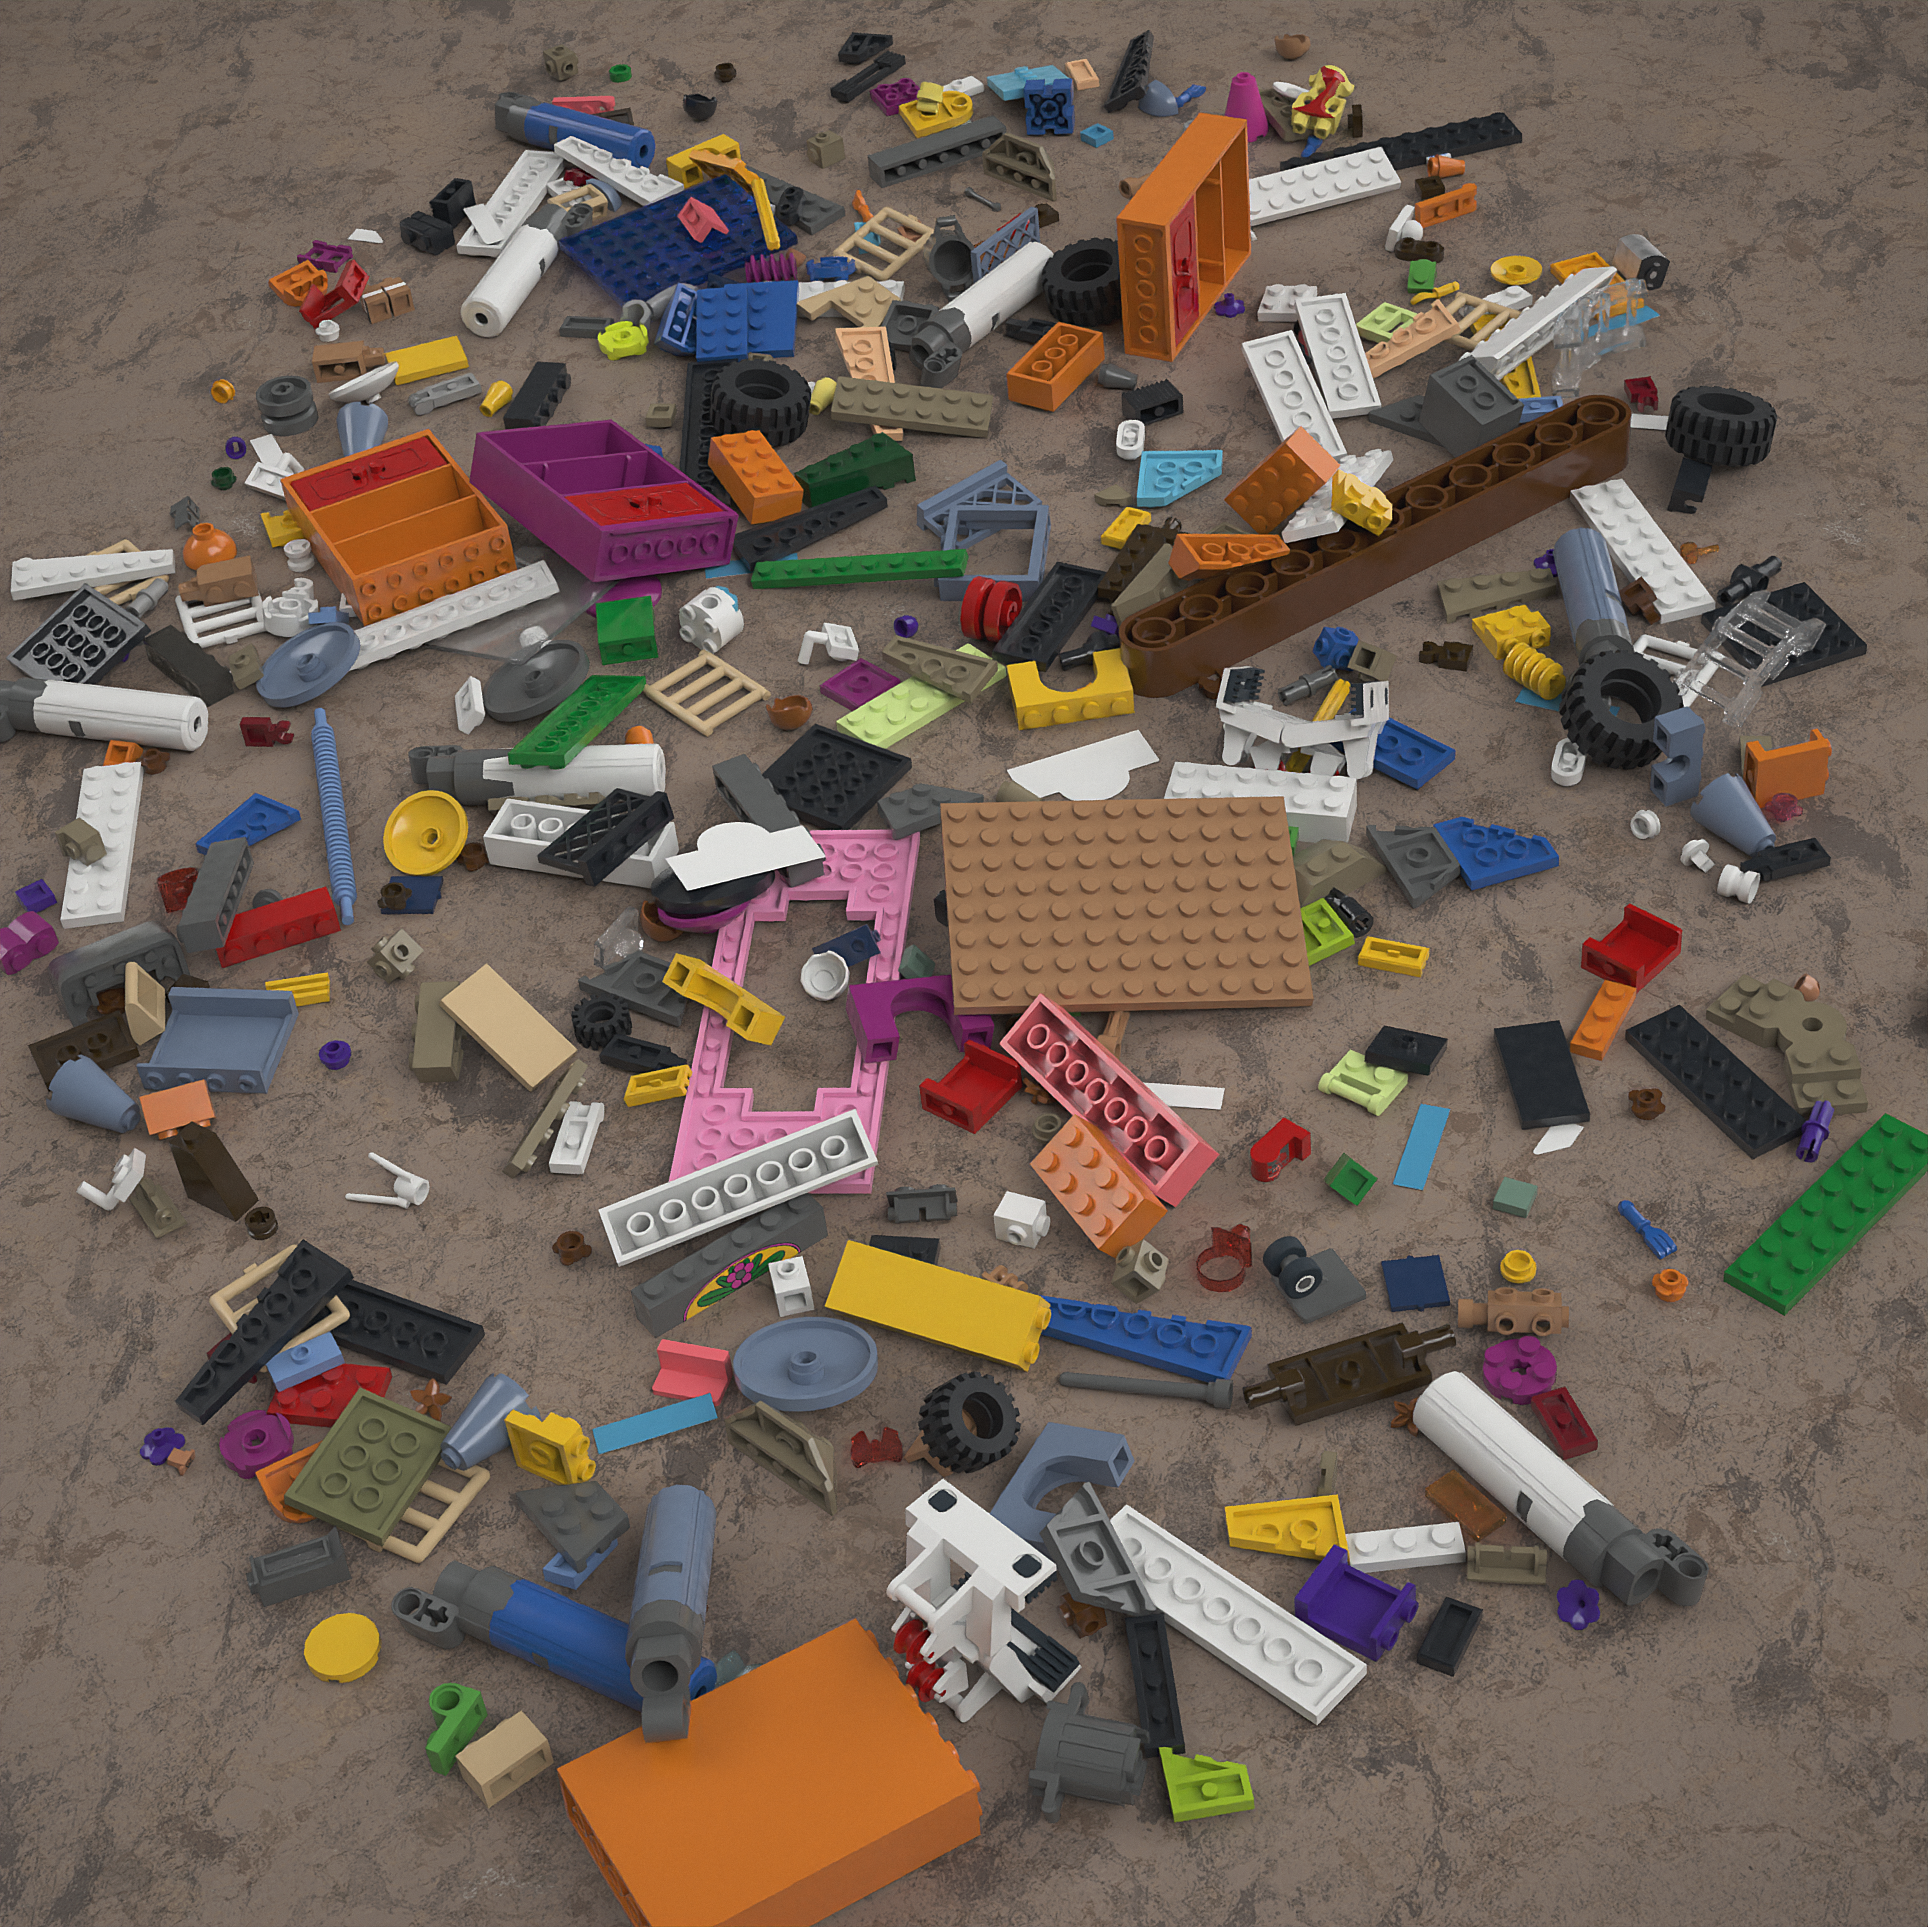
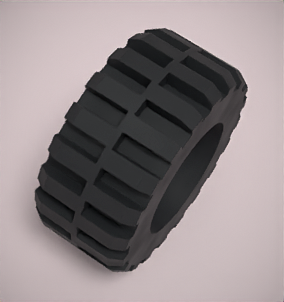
M1098 237L1087 241L1082 239L1073 245L1071 243L1066 245L1063 250L1056 251L1053 258L1050 257L1047 260L1041 273V282L1049 312L1055 319L1066 324L1085 328V326L1097 327L1098 324L1102 323L1108 324L1113 319L1122 317L1117 240L1113 242L1110 238L1102 240Z
M742 359L738 363L734 361L729 363L727 367L721 368L713 378L709 409L710 419L720 433L738 434L750 430H760L772 448L775 445L779 447L785 446L788 442L796 441L806 430L812 394L806 379L795 369L791 370L785 364L780 365L776 361L769 360L768 362L762 361V359L751 361Z
M1721 386L1688 387L1687 389L1680 390L1672 399L1665 437L1668 445L1674 451L1684 454L1687 458H1694L1698 462L1712 463V465L1717 466L1727 465L1728 467L1755 465L1769 455L1777 422V414L1774 407L1768 401L1764 402L1763 398L1753 396L1745 391L1741 392L1737 391V389H1727Z
M1617 649L1615 653L1612 650L1600 652L1599 655H1592L1580 666L1561 696L1562 701L1559 705V712L1563 717L1560 720L1563 729L1568 730V739L1572 744L1576 743L1579 746L1578 751L1583 755L1588 754L1592 757L1591 761L1597 764L1603 762L1607 764L1608 768L1618 769L1619 766H1622L1624 770L1650 764L1652 760H1656L1663 752L1653 742L1655 717L1684 707L1682 696H1678L1680 690L1677 683L1670 680L1671 674L1666 669L1662 670L1657 666L1659 663L1652 658L1650 661L1643 658L1644 654L1638 652L1630 654L1628 650ZM1609 695L1626 701L1638 713L1642 724L1629 723L1617 718L1607 709L1601 696Z

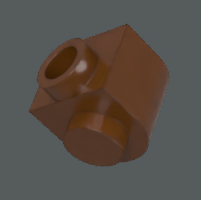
M1070 1592L1060 1596L1061 1604L1056 1607L1058 1615L1066 1628L1072 1626L1080 1639L1093 1635L1099 1629L1107 1626L1104 1608L1074 1601Z

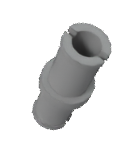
M156 578L150 586L136 594V599L125 610L140 619L146 611L154 609L158 600L169 591L167 589L169 587L167 582L161 578Z

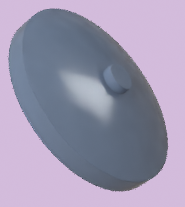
M342 622L323 623L300 632L282 644L266 660L262 666L264 676L256 681L257 691L267 704L280 708L299 705L314 699L339 682L354 665L361 646L358 636L348 624Z
M828 1317L788 1319L766 1326L744 1340L734 1356V1377L736 1385L742 1394L755 1403L762 1401L778 1410L793 1412L825 1409L856 1397L872 1383L878 1371L877 1347L872 1337L866 1331L850 1322Z

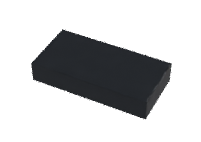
M1446 1596L1417 1653L1416 1664L1454 1677L1483 1618V1609Z

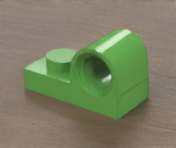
M445 1683L436 1687L429 1697V1706L438 1730L433 1731L428 1738L425 1750L432 1770L444 1776L448 1774L457 1761L455 1755L463 1751L488 1715L481 1692L456 1683Z

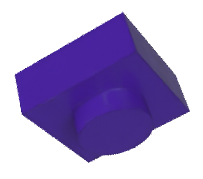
M1106 614L1104 619L1094 615L1091 627L1110 635L1116 634L1119 636V627L1114 616Z
M43 879L15 891L18 902L26 912H41L57 903L54 893Z

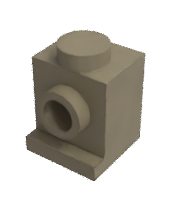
M80 817L55 832L62 855L65 857L70 856L73 860L78 859L87 867L107 855L100 832Z

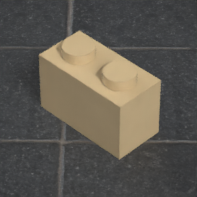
M522 1710L511 1718L500 1722L495 1729L479 1740L471 1742L463 1751L455 1755L462 1778L488 1809L554 1763L548 1740Z

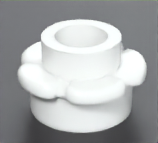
M324 320L319 323V328H316V334L319 335L321 341L330 342L339 337L340 328L332 320Z
M1651 810L1638 811L1630 823L1633 834L1639 839H1646L1648 837L1653 839L1654 835L1659 834L1661 828L1657 815Z

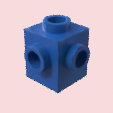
M1323 627L1319 638L1315 641L1312 652L1324 668L1327 665H1331L1334 670L1353 671L1348 668V664L1359 639L1353 631H1349L1346 628Z

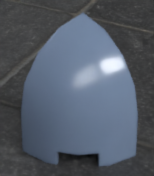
M1156 79L1147 85L1149 89L1147 94L1139 100V109L1150 115L1160 117L1179 114L1174 95L1167 86Z
M594 178L586 180V185L592 184L605 195L608 200V210L616 212L621 207L622 201L619 193L610 184Z

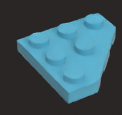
M1223 450L1142 451L1137 490V507L1155 508L1166 506L1222 475Z

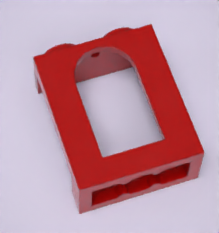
M352 259L346 263L334 290L324 295L315 284H312L299 312L304 320L309 322L314 329L318 328L320 322L333 319L359 302L369 276ZM342 298L344 299V301L340 302L339 304L328 310V308H330L334 303L338 302Z

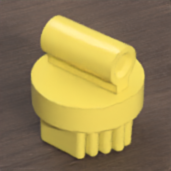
M922 82L917 93V98L919 99L917 110L937 114L939 104H942L943 101L942 93L944 87L935 83Z

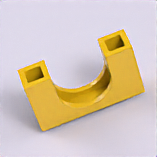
M1120 648L1093 652L1095 681L1088 687L1073 692L1054 691L1044 686L1040 681L1035 661L1007 665L1009 691L1018 729L1026 730L1135 713L1133 688L1127 667L1121 660Z

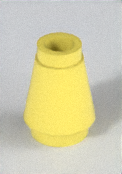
M825 377L816 382L811 394L809 409L811 414L819 415L820 412L833 402L837 383L831 378Z

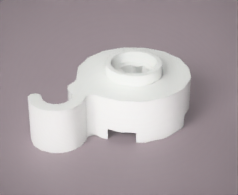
M296 578L294 579L295 587L288 591H283L282 597L272 600V597L269 596L263 601L264 627L268 632L277 636L294 637L300 632L316 626L309 624L308 613L319 612L318 600H314V588L311 580Z

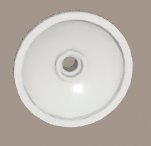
M397 361L365 373L334 389L329 393V396L332 400L345 403L366 400L367 404L380 399L379 393L392 383L398 372L399 364Z

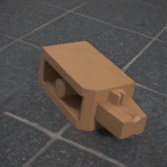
M364 340L314 346L312 365L317 383L355 379L367 373L368 369L374 368L373 366L385 363L384 348H369V346H365Z
M250 555L202 565L197 569L196 577L191 578L190 581L180 583L178 586L182 602L192 600L203 601L205 607L259 596L257 575Z

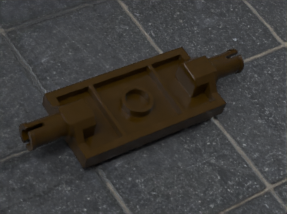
M1169 517L1162 528L1137 524L1098 585V597L1109 598L1114 603L1164 544H1170L1173 548L1177 534H1190L1180 531L1182 529L1180 520L1174 518L1172 521V517ZM1111 608L1107 614L1114 616Z
M1402 1322L1269 1363L1268 1375L1271 1379L1243 1387V1396L1250 1410L1279 1400L1281 1403H1284L1295 1426L1429 1385L1432 1382V1372L1426 1364L1425 1358L1427 1354L1456 1346V1338L1449 1324L1418 1333L1417 1330L1408 1332Z

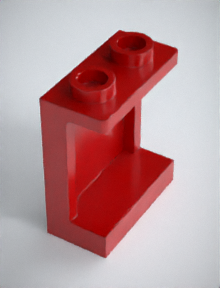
M1629 903L1624 907L1623 921L1600 942L1589 937L1582 944L1581 968L1604 980L1637 988V994L1681 953L1682 929Z
M968 1039L964 1043V1058L940 1082L926 1078L919 1085L923 1110L976 1134L1023 1085L1021 1066L1016 1060Z

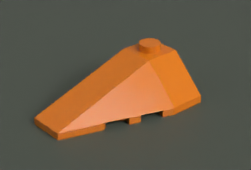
M1177 534L1168 564L1179 579L1190 581L1193 579H1206L1289 555L1290 549L1279 535Z

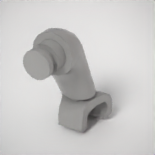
M681 283L696 292L699 290V288L691 284ZM677 284L661 291L646 302L631 300L625 303L621 313V322L630 321L633 325L642 324L648 332L651 328L650 321H655L663 316Z

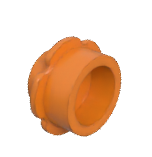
M1664 1269L1660 1274L1654 1275L1652 1285L1655 1287V1293L1658 1298L1666 1302H1675L1684 1296L1688 1286V1279L1684 1274L1675 1269Z

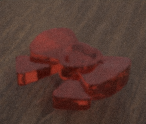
M884 1427L881 1442L874 1439L870 1443L864 1431L858 1432L851 1438L852 1447L850 1453L855 1468H861L869 1462L876 1463L885 1460L899 1463L903 1458V1448L899 1440L898 1431Z

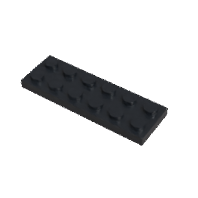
M1057 561L992 650V660L1006 665L1035 661L1037 670L1046 672L1098 599L1097 587L1107 572Z
M1680 1004L1626 1030L1625 1040L1752 1160L1803 1135L1801 1128L1807 1120Z
M351 1280L337 1294L338 1298L348 1309L350 1317L347 1321L330 1331L338 1346L426 1378H434L437 1382L446 1385L485 1336L482 1325L355 1280ZM325 1306L300 1332H304L332 1314L330 1309Z

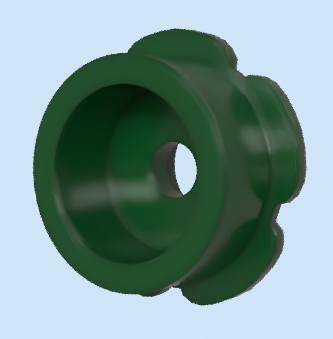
M229 467L217 468L211 474L213 478L211 481L212 486L218 487L220 490L230 489L237 480V477L234 476L232 469Z

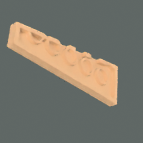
M886 326L835 328V339L852 378L895 383ZM870 424L874 435L884 432L894 441H903L902 428Z

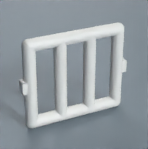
M260 593L259 596L208 607L200 605L189 608L188 604L198 601L182 602L180 595L175 599L189 647L192 650H199L225 642L227 644L238 642L237 639L267 631L264 627L263 602ZM251 603L253 606L248 609L240 610L237 612L229 613L196 623L193 622L194 618L213 614L216 612L224 611ZM257 618L258 621L198 638L197 635L198 633Z
M1643 634L1633 645L1634 652L1644 654L1643 651L1648 647L1706 664L1702 670L1644 654L1643 658L1649 661L1652 658L1659 663L1657 666L1662 670L1666 669L1670 674L1694 680L1690 687L1677 683L1680 690L1678 696H1682L1684 707L1691 706L1722 663L1720 656L1691 648L1689 643L1682 641L1674 643Z

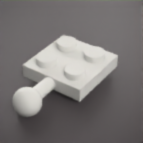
M1281 284L1267 286L1257 312L1258 322H1296L1298 318L1294 308L1295 299L1317 297V286L1305 284L1297 286H1283Z

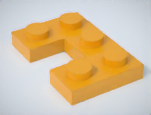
M694 149L688 157L719 185L732 187L736 181L746 192L753 193L751 181L760 178L757 174L745 168L746 164L736 157L729 159L723 154H718L717 156L707 150L702 152Z

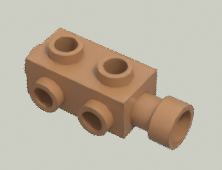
M1501 1287L1495 1291L1488 1290V1303H1473V1299H1458V1328H1473V1325H1487V1331L1499 1332L1503 1335H1510L1513 1332L1536 1333L1539 1336L1561 1334V1328L1569 1327V1306H1562L1561 1293H1554L1550 1289L1539 1288L1532 1292H1520L1514 1288ZM1500 1320L1512 1321V1324L1504 1326L1500 1324ZM1549 1322V1325L1546 1327H1540L1536 1323Z

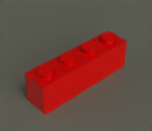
M327 887L318 888L236 914L224 947L215 948L221 967L225 968L341 931L336 910Z

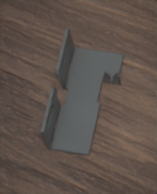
M189 496L170 507V515L175 519V530L187 522L193 528L196 526V523L197 525L200 524L198 521L200 509ZM187 508H189V509L195 514V516H196L197 518H195V517L189 512V510L187 511Z

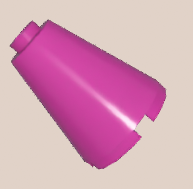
M1241 72L1232 78L1224 116L1247 119L1248 142L1257 141V136L1263 134V137L1267 135L1269 124L1255 77L1248 72Z

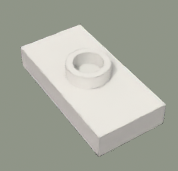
M973 76L954 80L950 84L943 86V91H959L967 94L969 97L984 91V84Z

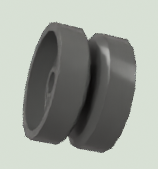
M288 375L276 377L266 381L256 391V400L261 411L264 429L269 434L275 436L297 435L309 430L316 424L318 412L313 401L311 384L307 379Z

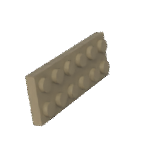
M838 376L831 409V419L987 438L993 395Z

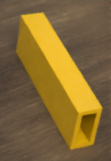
M851 1240L847 1241L825 1304L826 1308L837 1315L1028 1372L1030 1364H1034L1037 1360L1040 1350L1038 1340L1042 1329L1045 1330L1051 1319V1309H1049L1051 1304L1041 1296Z

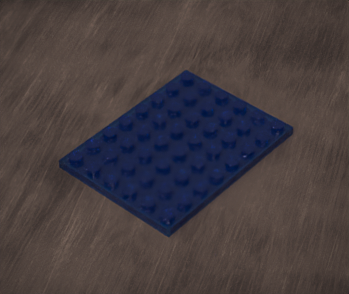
M727 174L558 240L560 249L622 308L625 303L631 300L646 302L661 291L678 284V282L693 286L702 285L708 281L709 273L724 276L730 271L745 267V263H749L751 255H754L757 261L760 259L761 254L767 258L770 254L785 251L789 247L798 244L797 235L773 215L780 240V248L778 250H769L755 199ZM690 197H693L714 209L729 232L725 235L712 228L703 242L700 243L691 236L678 218V214Z

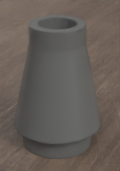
M1111 362L1109 365L1103 363L1098 377V384L1104 385V388L1135 389L1138 374L1131 373Z

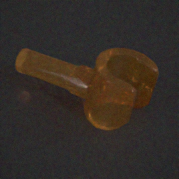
M1686 542L1680 546L1681 556L1686 557V562L1689 564H1695L1699 556L1719 551L1717 544L1697 548L1694 542Z

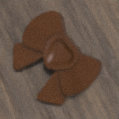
M1224 669L1216 670L1219 677L1216 681L1205 677L1200 678L1198 682L1199 688H1203L1207 698H1218Z

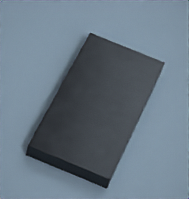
M1560 1020L1494 1028V1040L1522 1130L1590 1121V1111Z

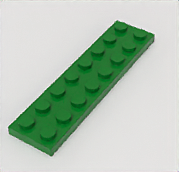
M591 675L508 752L509 765H520L524 769L537 766H548L549 769L554 770L565 768L644 690L646 676Z
M1885 1113L1724 1271L1723 1281L1785 1316L1928 1172V1135Z

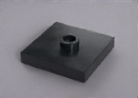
M1384 1025L1365 1051L1364 1062L1428 1076L1447 1050L1448 1039Z

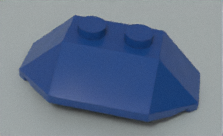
M678 282L661 318L654 345L662 351L669 352L675 356H696L697 292Z

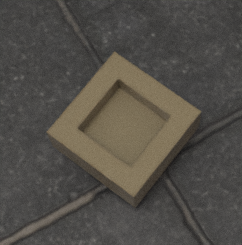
M650 404L645 418L647 427H672L677 414L676 404Z

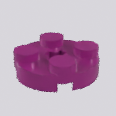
M1533 1336L1506 1340L1487 1348L1485 1351L1482 1373L1483 1382L1487 1390L1500 1400L1502 1395L1513 1399V1404H1531V1397L1551 1391L1552 1385L1556 1382L1557 1363L1552 1353L1544 1346H1541L1540 1341ZM1515 1368H1523L1526 1370V1374L1520 1375L1518 1371H1511Z
M255 1410L244 1413L232 1420L227 1426L228 1432L224 1439L221 1436L219 1441V1448L228 1468L237 1472L240 1478L251 1479L256 1476V1471L292 1455L294 1436L288 1420L283 1415L276 1413V1417L274 1415H267L265 1410ZM255 1439H259V1441H261L262 1443L257 1446H253L252 1441Z

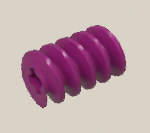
M790 252L788 260L785 259L783 253H780L779 260L777 261L773 254H770L769 261H766L764 255L761 254L759 262H756L754 255H751L749 263H745L747 283H753L754 280L756 283L763 282V279L765 282L773 281V278L775 281H782L783 278L785 281H792L793 277L797 280V265L792 252Z

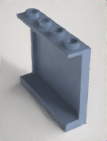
M172 987L168 998L173 1010L165 1026V1031L160 1037L150 1062L138 1063L136 1066L144 1089L166 1090L204 1079L207 1082L209 1092L267 1094L299 1015L292 991Z

